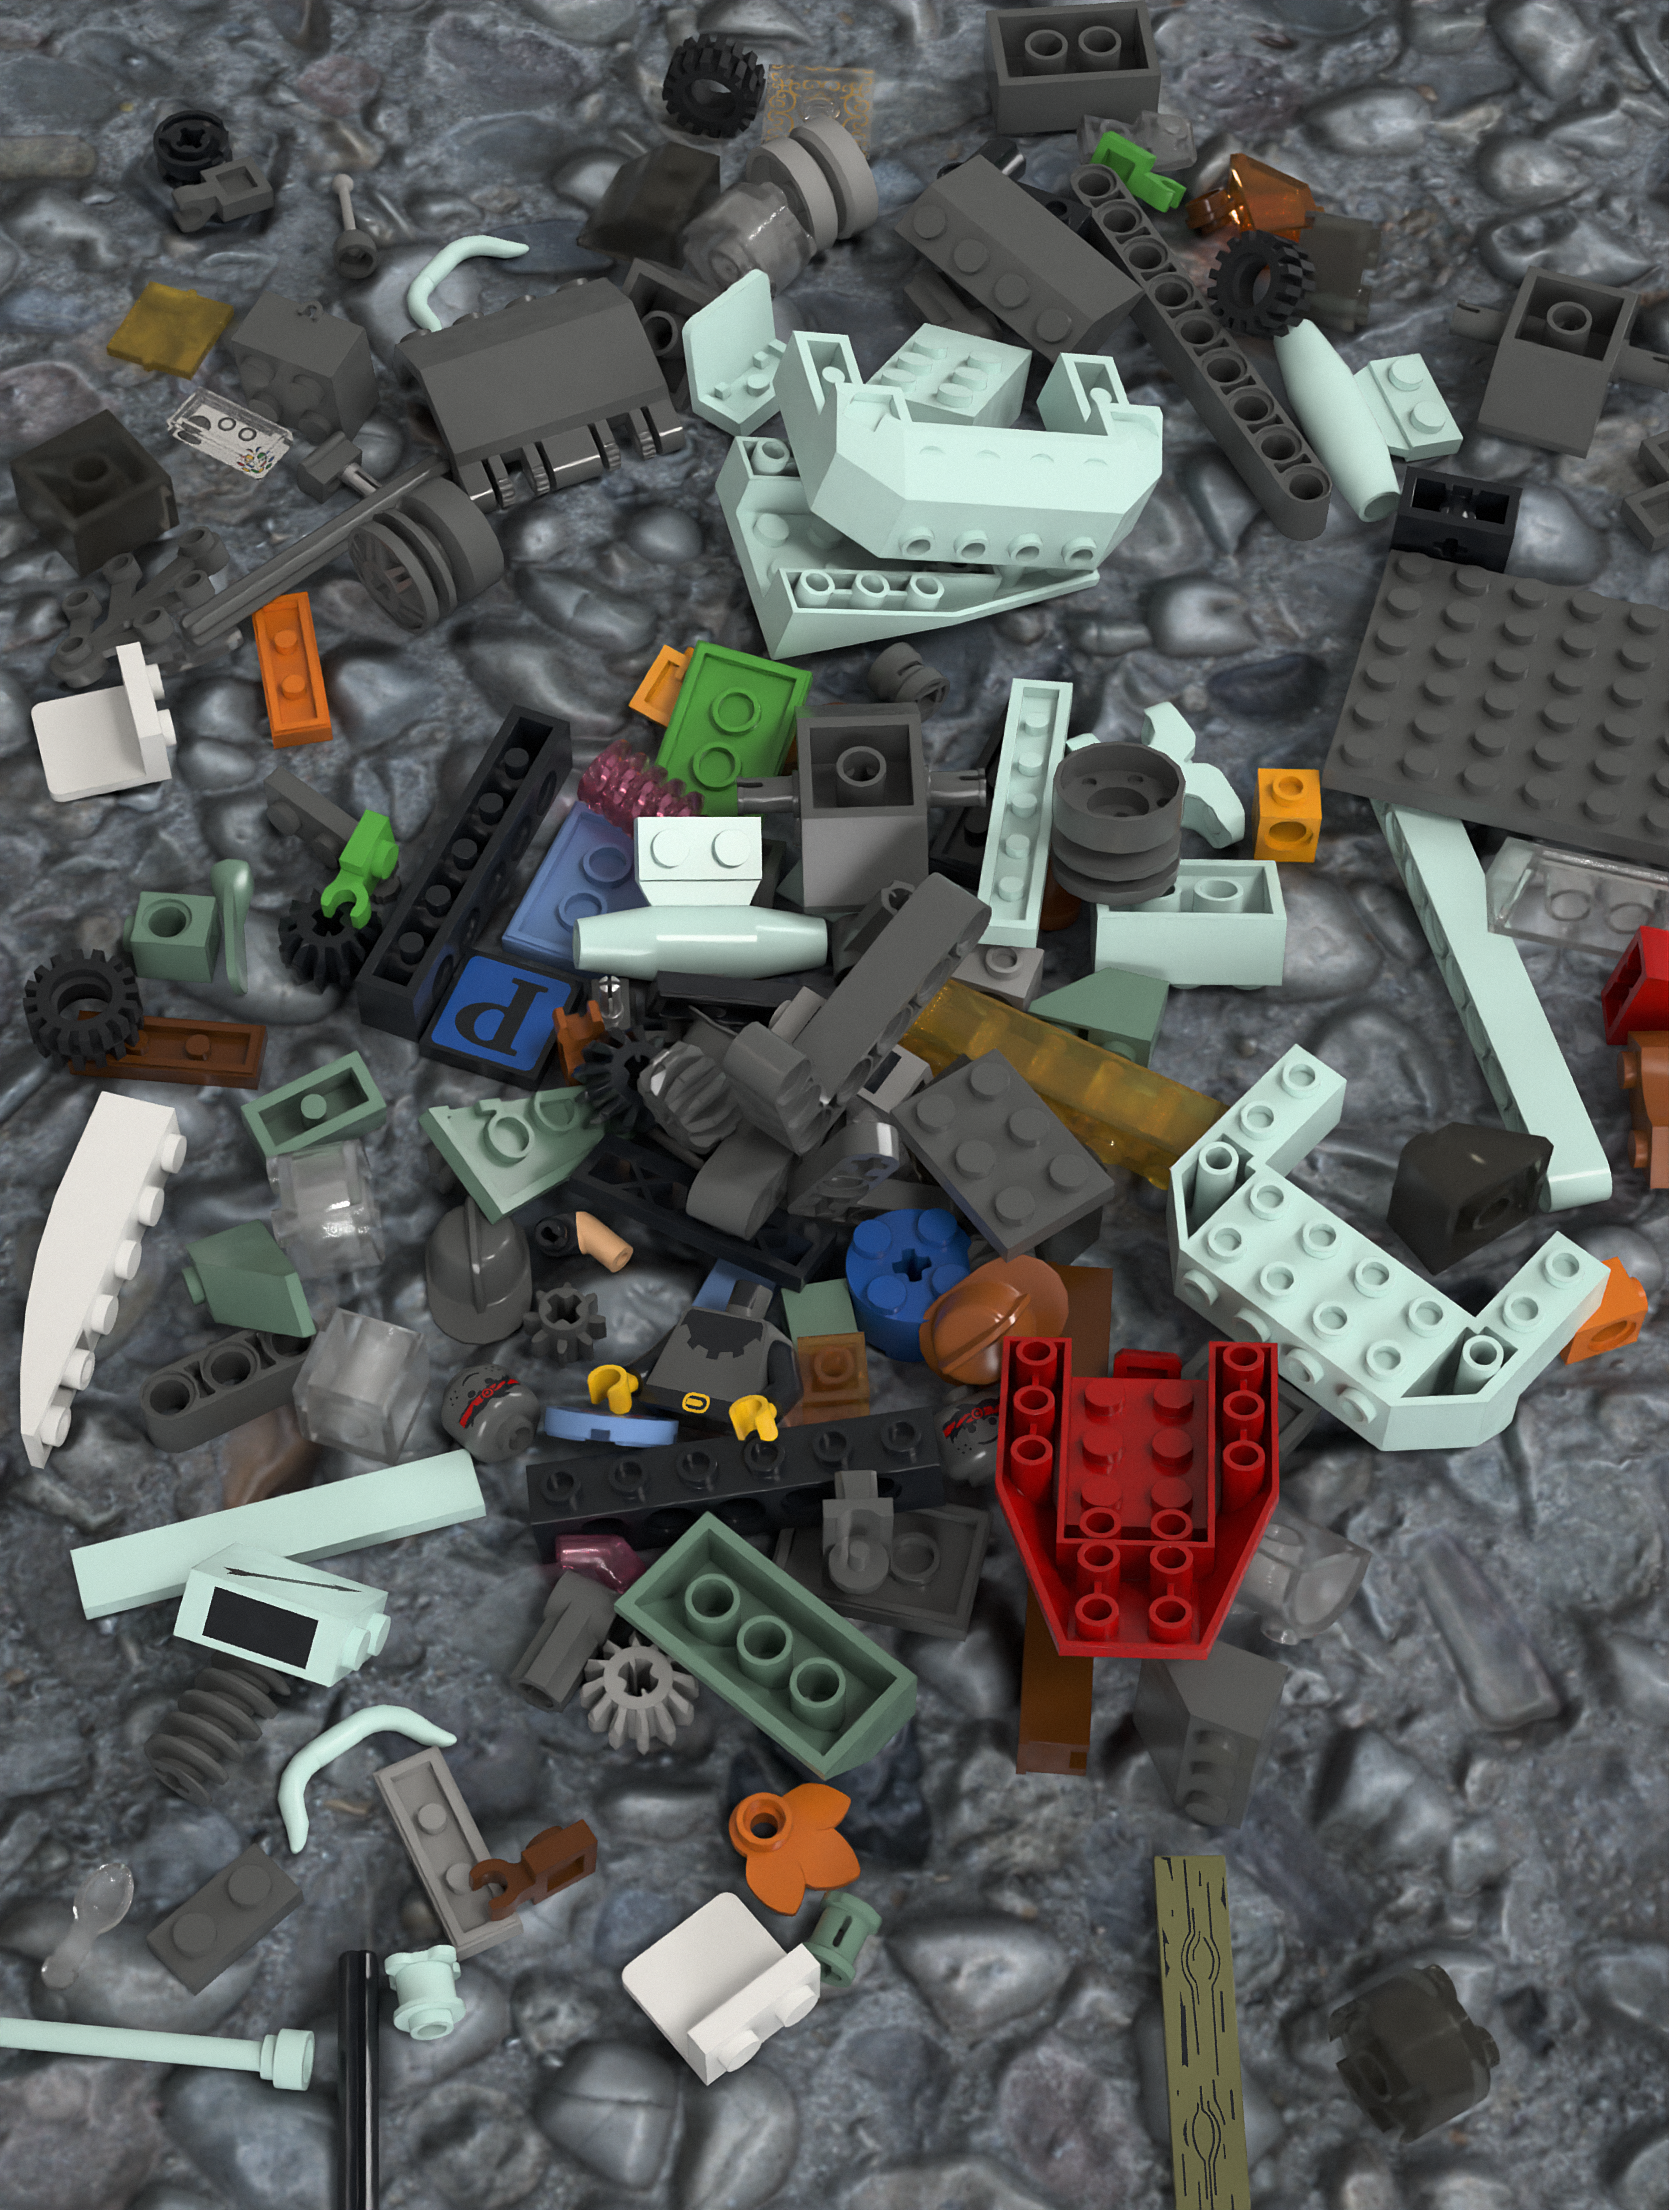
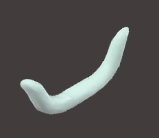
M486 235L467 236L450 243L411 282L406 299L411 317L422 329H430L432 332L441 330V321L428 306V296L461 261L476 256H490L503 259L519 257L529 251V246Z
M382 1704L355 1712L306 1744L303 1749L293 1756L282 1773L278 1793V1803L287 1829L292 1853L297 1854L306 1843L309 1820L303 1794L310 1777L320 1768L359 1743L363 1738L376 1732L396 1731L422 1745H438L441 1748L455 1744L457 1741L455 1735L437 1727L408 1708Z

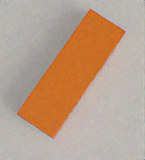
M308 592L281 595L252 614L274 749L333 740Z

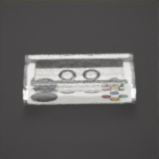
M201 386L166 421L169 436L258 481H261L294 445L292 431Z

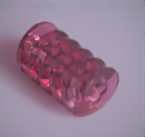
M625 739L616 740L603 753L598 755L585 771L578 785V800L585 801L586 806L594 813L603 814L604 819L614 827H622V832L632 840H634V819L637 817H709L707 814L701 815L705 805V797L700 792L692 791L685 795L687 784L683 780L674 778L668 781V771L663 766L656 765L650 768V758L643 752L632 755V745Z

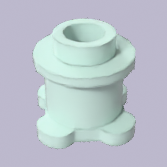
M437 1945L420 1952L396 1953L384 1961L386 1974L390 1975V1988L397 1991L399 2007L394 2011V2025L400 2030L410 2032L411 2037L414 2039L432 2040L446 2036L453 2031V2024L459 2022L465 2016V2003L456 1996L454 1981L461 1976L459 1963L455 1962L457 1957L453 1946Z

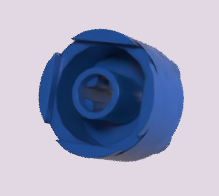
M941 1208L895 1210L874 1219L863 1221L856 1227L853 1233V1240L846 1256L845 1278L859 1339L866 1346L868 1341L872 1345L884 1350L885 1357L901 1362L926 1361L920 1350L919 1339L921 1324L929 1321L923 1319L926 1310L939 1296L971 1274L968 1249L972 1242L968 1235L957 1225L955 1217L950 1212Z

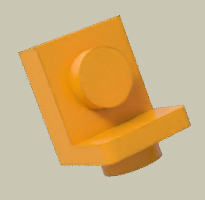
M664 645L628 706L635 713L667 730L694 648L688 646L684 654Z

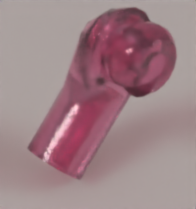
M557 1535L555 1545L557 1569H593L607 1587L621 1594H624L647 1572L645 1563L619 1535Z

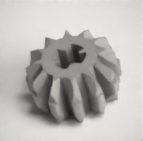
M635 1630L629 1637V1647L625 1649L620 1648L617 1644L607 1639L606 1644L603 1646L604 1660L588 1659V1663L584 1668L585 1679L589 1683L582 1685L583 1687L580 1688V1703L586 1710H590L588 1726L594 1734L609 1731V1744L613 1746L615 1751L624 1745L629 1738L636 1739V1747L643 1755L649 1750L650 1738L654 1736L672 1746L673 1741L676 1740L675 1725L690 1726L694 1719V1706L690 1702L695 1701L699 1696L698 1680L694 1676L688 1675L690 1671L655 1643L650 1647L643 1646L642 1638ZM637 1689H641V1696L637 1697Z

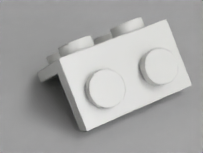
M140 642L116 647L124 685L42 702L32 708L31 716L50 796L54 801L66 802L172 778L166 747L177 744L169 709L157 711L155 701L165 699L161 676L157 663L145 665Z
M725 1892L716 1896L630 1962L623 1969L622 1982L626 1991L708 2086L724 2072H732L743 2066L756 2054L761 2043L783 2026L789 2027L794 2025L812 2010L818 1998H820V1963L802 1943L787 1954L736 1895Z

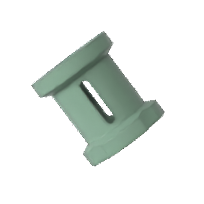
M829 1890L824 1893L820 1901V1908L823 1910V1913L808 1942H802V1944L820 1963V1981L832 1986L846 1988L852 1984L855 1978L856 1971L853 1968V1964L867 1936L878 1932L882 1924V1918L863 1900L845 1892ZM838 1931H841L843 1936L837 1947H834L833 1941Z

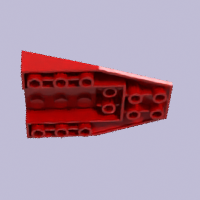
M1004 1336L995 1495L1059 1656L1207 1660L1279 1502L1278 1343L1209 1341L1208 1379L1185 1380L1072 1377V1338Z

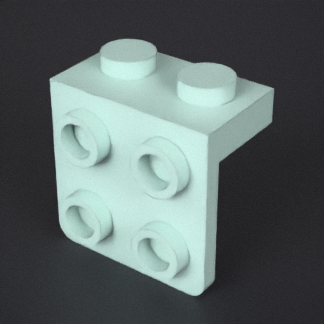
M754 269L742 279L733 283L728 290L700 312L692 315L682 330L692 411L733 436H749L780 411L772 380L787 345L776 339L769 277L759 269Z

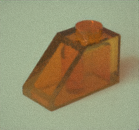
M1243 153L1230 154L1226 192L1229 198L1235 197L1238 203V207L1232 211L1241 239V232L1263 230L1299 243L1298 246L1305 248L1310 254L1305 261L1316 263L1319 241L1327 236V218L1323 206L1315 205L1309 185ZM1269 265L1264 267L1262 270H1269Z

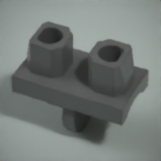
M854 1470L836 1472L835 1499L823 1500L822 1576H830L833 1583L848 1594L864 1595L872 1593L880 1588L887 1575L891 1574L894 1519L893 1497L878 1498L876 1471Z

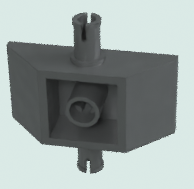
M1529 265L1513 309L1509 308L1507 313L1467 303L1465 300L1459 299L1452 317L1449 335H1457L1497 346V354L1475 430L1586 459L1612 383L1618 384L1619 379L1656 388L1665 393L1669 392V356L1629 346L1630 340L1628 338L1643 295Z
M916 702L794 706L797 770H792V776H736L738 816H744V814L793 813L794 819H800L804 914L861 912L881 889L887 888L894 880L914 885L916 890L929 876L927 814H930V808H985V769L929 771V766L924 765L921 716Z

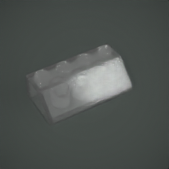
M1507 836L1485 875L1487 929L1490 933L1620 960L1640 925L1669 931V871Z

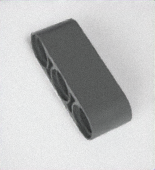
M744 1117L736 1126V1130L725 1138L697 1174L688 1195L686 1213L693 1218L746 1241L750 1240L787 1194L788 1176L821 1147L825 1135L811 1151L799 1156Z
M312 1318L317 1333L305 1338L247 1328L151 1374L141 1385L138 1397L150 1441L156 1448L165 1452L181 1453L188 1451L316 1389L324 1380L327 1370L318 1323ZM295 1349L305 1350V1352L299 1356H282L288 1351H292ZM229 1379H246L240 1384L234 1386L222 1385ZM171 1407H185V1409L173 1415L161 1414Z

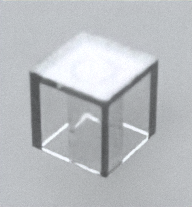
M331 1306L292 1388L302 1438L395 1467L432 1385L425 1334Z

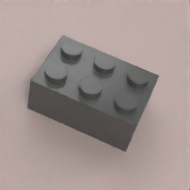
M1146 0L986 11L983 60L997 135L1157 124L1161 72Z

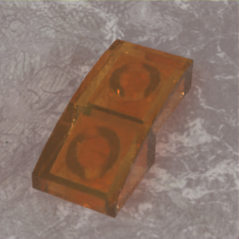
M864 1332L797 1337L798 1362L805 1389L804 1396L801 1399L803 1425L870 1415V1390Z

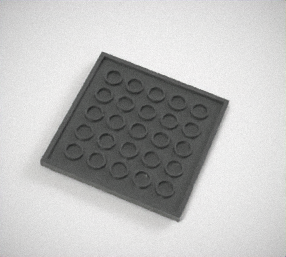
M1391 549L1324 766L1321 787L1669 867V611L1651 604H1636L1605 597L1592 591H1578L1547 584L1534 578L1515 577L1488 571L1475 565L1466 566L1430 558L1421 553H1407Z

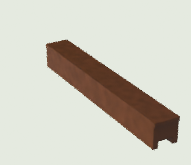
M1047 1261V1264L1059 1274L1068 1292L1069 1314L1062 1334L1059 1337L1072 1338V1377L1108 1378L1113 1268L1057 1265L1055 1261ZM1028 1576L1016 1774L1026 1775V1772L1086 1776L1087 1753H1089L1094 1657L1059 1656Z

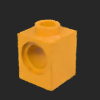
M1258 768L1251 811L1253 860L1314 863L1322 820L1319 770Z

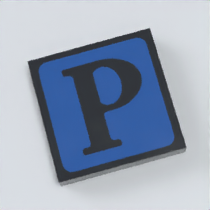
M468 947L419 1042L420 1056L537 1092L557 1052L552 1012L555 1008L563 1007L565 1016L575 1014L584 997V984L574 979Z

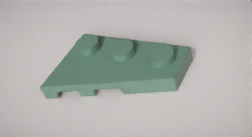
M586 1085L539 1091L531 1098L501 1102L500 1098L479 1100L474 1106L450 1110L448 1105L427 1108L417 1119L492 1225L569 1180L571 1174L607 1132L613 1134L609 1119L600 1125L590 1124L592 1113L595 1109L591 1101L587 1104L575 1102L577 1094L584 1091ZM633 1128L624 1135L616 1134V1136L630 1142L638 1135Z

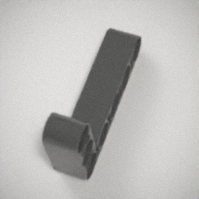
M932 873L917 887L792 1045L758 1021L744 1027L735 1037L725 1054L723 1071L745 1119L799 1156L811 1151L978 943L989 925L992 908L940 873Z

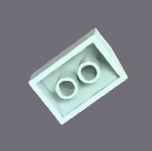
M1181 859L1176 882L1159 897L1141 904L1122 906L1090 902V952L1093 973L1111 967L1169 981L1171 986L1180 989H1193L1201 985H1232L1243 990H1254L1264 985L1282 986L1287 917L1276 861Z

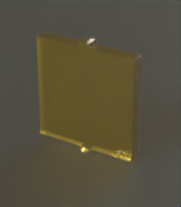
M150 281L106 346L107 355L142 365L146 372H151L155 369L191 381L234 315L233 306L199 296L194 289L185 292Z

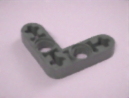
M862 1122L842 1128L787 1178V1211L789 1214H795L807 1220L857 1227L863 1221L874 1219L895 1210L941 1208L950 1212L955 1217L957 1225L963 1231L965 1230V1213L943 1187L887 1179L900 1165V1133L897 1128L888 1124Z

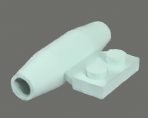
M1303 319L1298 327L1287 325L1289 334L1284 337L1275 336L1273 344L1289 403L1315 455L1329 473L1334 486L1362 521L1375 522L1388 517L1397 510L1401 495L1390 454L1404 457L1406 462L1455 454L1458 452L1463 440V436L1420 353L1369 361L1366 367L1353 375L1347 364L1312 321Z
M637 817L634 819L635 882L638 884L648 906L575 919L573 925L572 949L576 969L653 981L657 970L680 973L724 974V977L752 980L823 967L827 957V928L823 917L750 905L762 880L761 817Z

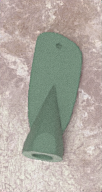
M226 859L211 867L210 881L213 895L216 898V903L224 922L228 979L233 992L236 995H243L248 992L244 923L254 892V877L249 863L238 859Z

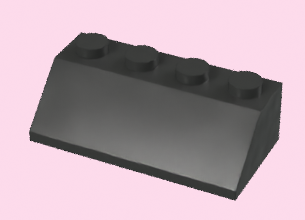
M981 154L929 184L894 228L901 236L1054 364L1060 352L1095 355L1146 293L1144 289Z

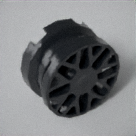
M185 110L175 113L163 120L153 134V147L155 156L158 159V172L163 182L174 190L179 188V186L174 185L178 182H182V186H185L187 181H195L194 185L201 184L200 171L234 161L230 148L229 131H226L223 120L213 113L202 110ZM171 175L175 177L174 179H171L169 181L167 180V178Z

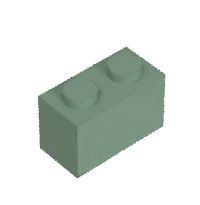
M358 1050L240 1107L242 1125L271 1180L385 1125L387 1117V1106Z

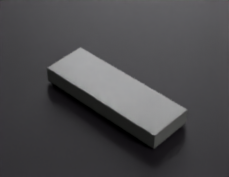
M438 1745L372 1773L375 1786L450 1946L455 1948L457 1961L465 1960L524 1933L523 1923L517 1910L509 1917L499 1921H491L488 1916V1902L495 1897L501 1896L506 1891L504 1887L496 1883H489L473 1892L469 1886V1872L479 1862L492 1858Z

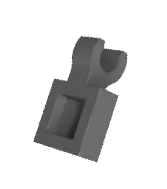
M251 155L200 171L201 184L181 186L171 192L172 199L180 209V211L173 213V218L182 232L198 230L216 212L223 222H227L274 207L273 189Z

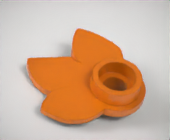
M807 1783L794 1788L782 1797L768 1792L753 1794L743 1799L734 1808L729 1820L730 1840L736 1851L747 1859V1886L753 1895L768 1909L780 1915L796 1916L803 1902L805 1888L814 1891L836 1890L855 1882L859 1878L861 1870L853 1849L844 1837L834 1829L842 1822L850 1808L851 1799L847 1795L824 1784ZM759 1823H769L777 1829V1833L771 1838L762 1839L756 1837L751 1830Z

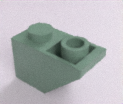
M1107 967L1031 1001L1027 1017L1025 1047L1039 1050L1053 1058L1067 1057L1100 1065L1110 1072L1132 1073L1147 1077L1165 1018L1169 981Z

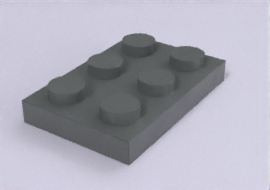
M997 1048L890 1110L889 1125L898 1129L900 1138L1006 1263L1114 1198L1116 1185L1114 1181Z

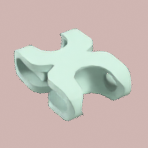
M1162 702L1144 709L1146 716L1141 730V743L1167 754L1181 767L1186 781L1184 816L1180 827L1195 830L1213 848H1223L1241 841L1244 838L1245 812L1242 804L1218 768L1208 763H1192L1191 757L1195 751L1196 736L1191 727L1170 702ZM1084 733L1066 740L1064 758L1072 751L1101 742L1092 733Z

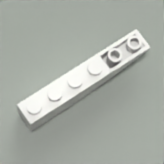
M102 1091L55 1195L37 1251L25 1312L20 1365L21 1436L31 1466L44 1469L53 1446L60 1447L65 1441L71 1422V1403L77 1389L83 1391L87 1388L94 1371V1349L100 1335H108L115 1324L119 1305L118 1293L124 1279L132 1280L138 1270L142 1252L140 1242L147 1225L155 1226L161 1216L164 1204L163 1188L170 1173H178L183 1164L187 1140L185 1136L180 1134L175 1108Z

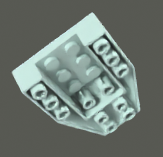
M735 436L715 483V488L771 661L951 626L1097 585L1100 579L1097 568L1095 570H1074L878 558L810 510L788 438Z

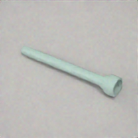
M0 2017V2047L260 2071L261 2079L273 2080L274 2087L280 2089L306 2091L310 2083L314 2063V2033L306 2030L282 2028L279 2035L267 2034L263 2042Z

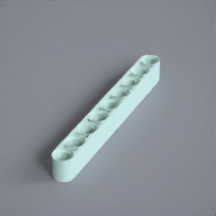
M1369 798L1540 1209L1544 1213H1551L1609 1200L1612 1194V1177L1606 1155L1461 819Z

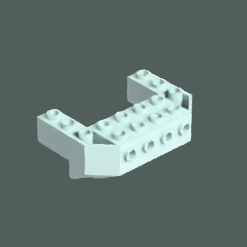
M793 331L772 380L810 510L878 558L1095 570L1132 531L1162 475L1163 415L1161 409L1157 406L1129 404L1113 357L1060 352L1036 401L1046 431L912 422L901 387L863 384L848 335Z
M1295 1044L1171 1167L1166 1223L1174 1295L1236 1342L1278 1343V1374L1380 1451L1477 1447L1505 1430L1513 1420L1520 1394L1570 1342L1579 1328L1601 1306L1611 1269L1556 1231L1476 1317L1472 1316L1284 1178L1340 1122L1347 1083L1345 1078Z

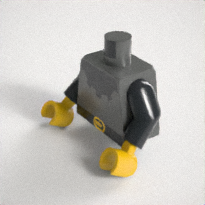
M747 1280L735 1281L725 1312L691 1306L684 1310L677 1325H674L646 1353L623 1367L613 1364L597 1367L591 1371L587 1379L591 1403L598 1405L601 1401L608 1398L610 1411L615 1414L623 1415L628 1413L632 1407L631 1396H640L638 1401L659 1417L676 1419L679 1421L678 1426L722 1436L736 1435L738 1441L745 1440L746 1436L752 1432H758L760 1439L763 1441L775 1440L778 1436L777 1429L781 1427V1421L801 1401L805 1389L797 1353L793 1348L792 1341L772 1323L764 1320L773 1296L772 1291L760 1284Z

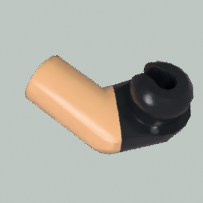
M570 1212L542 1218L534 1228L533 1238L535 1244L545 1254L554 1257L590 1254L612 1273L621 1270L633 1253L632 1246L587 1212Z

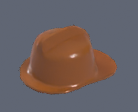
M1021 1254L1006 1263L999 1256L981 1265L947 1292L939 1296L926 1310L923 1319L929 1321L922 1323L919 1329L920 1350L929 1368L945 1382L957 1387L970 1384L979 1385L980 1389L989 1388L1001 1383L1004 1336L1059 1337L1062 1334L1069 1314L1068 1292L1059 1274L1043 1260Z

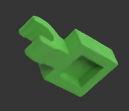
M1113 131L1103 133L1089 164H1103L1114 170L1136 201L1139 197L1152 207L1165 213L1169 207L1174 209L1178 207L1186 191V188L1178 182L1150 172L1157 158L1155 155Z
M368 809L365 810L339 858L341 870L338 876L322 893L321 907L325 917L332 918L336 908L341 903L349 901L356 904L350 914L353 927L361 929L369 921L372 913L369 898L379 879L385 880L390 876L396 865L399 847L395 844L389 817Z

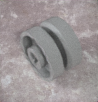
M823 115L813 118L793 128L788 137L784 135L751 149L746 159V178L752 201L762 223L773 240L788 255L798 260L809 259L831 248L836 238L839 240L851 238L872 227L878 217V194L874 177L866 158L851 134L838 121Z

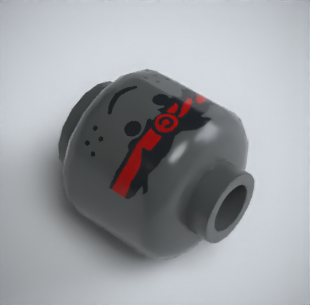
M493 1363L465 1368L458 1372L445 1388L441 1407L442 1425L447 1432L476 1459L488 1463L504 1461L524 1452L535 1438L541 1417L540 1402L533 1392L505 1367Z
M966 1384L951 1390L941 1398L944 1408L937 1412L933 1419L938 1452L948 1474L955 1480H969L972 1488H978L995 1483L1000 1391H981L979 1385Z

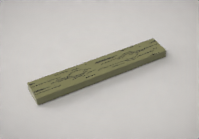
M1225 1855L1154 1856L1152 1873L1174 2210H1251Z

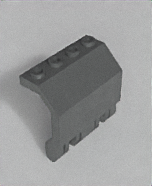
M606 277L590 282L586 278L574 279L559 287L556 293L537 299L534 295H525L508 303L503 310L485 316L482 312H472L458 318L451 327L432 332L430 329L416 330L404 336L400 343L395 344L392 369L399 386L410 383L411 373L418 380L447 449L456 486L471 498L483 514L497 510L496 499L502 508L516 503L515 489L508 477L504 464L519 460L529 487L535 495L540 496L550 492L549 483L554 490H558L603 475V466L608 473L622 468L621 453L610 430L612 428L625 425L633 448L642 461L654 458L656 456L655 449L660 455L684 448L686 445L683 428L670 400L666 380L632 301Z

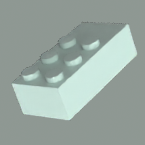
M924 323L866 384L901 387L912 422L1009 429L1021 413L1033 351Z

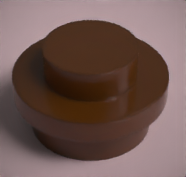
M1221 187L1189 201L1184 205L1189 216L1185 219L1187 228L1200 227L1202 234H1207L1226 226L1233 221L1230 212L1238 207L1235 197L1229 198L1225 187Z

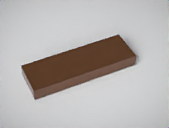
M79 1010L77 1021L93 1018L101 1012ZM143 1015L144 1028L143 1030H138L139 1041L135 1047L124 1043L127 1055L119 1061L110 1053L106 1055L108 1066L97 1069L95 1059L86 1060V1071L74 1070L72 1059H69L67 1062L71 1075L258 1090L268 1034L265 1025Z

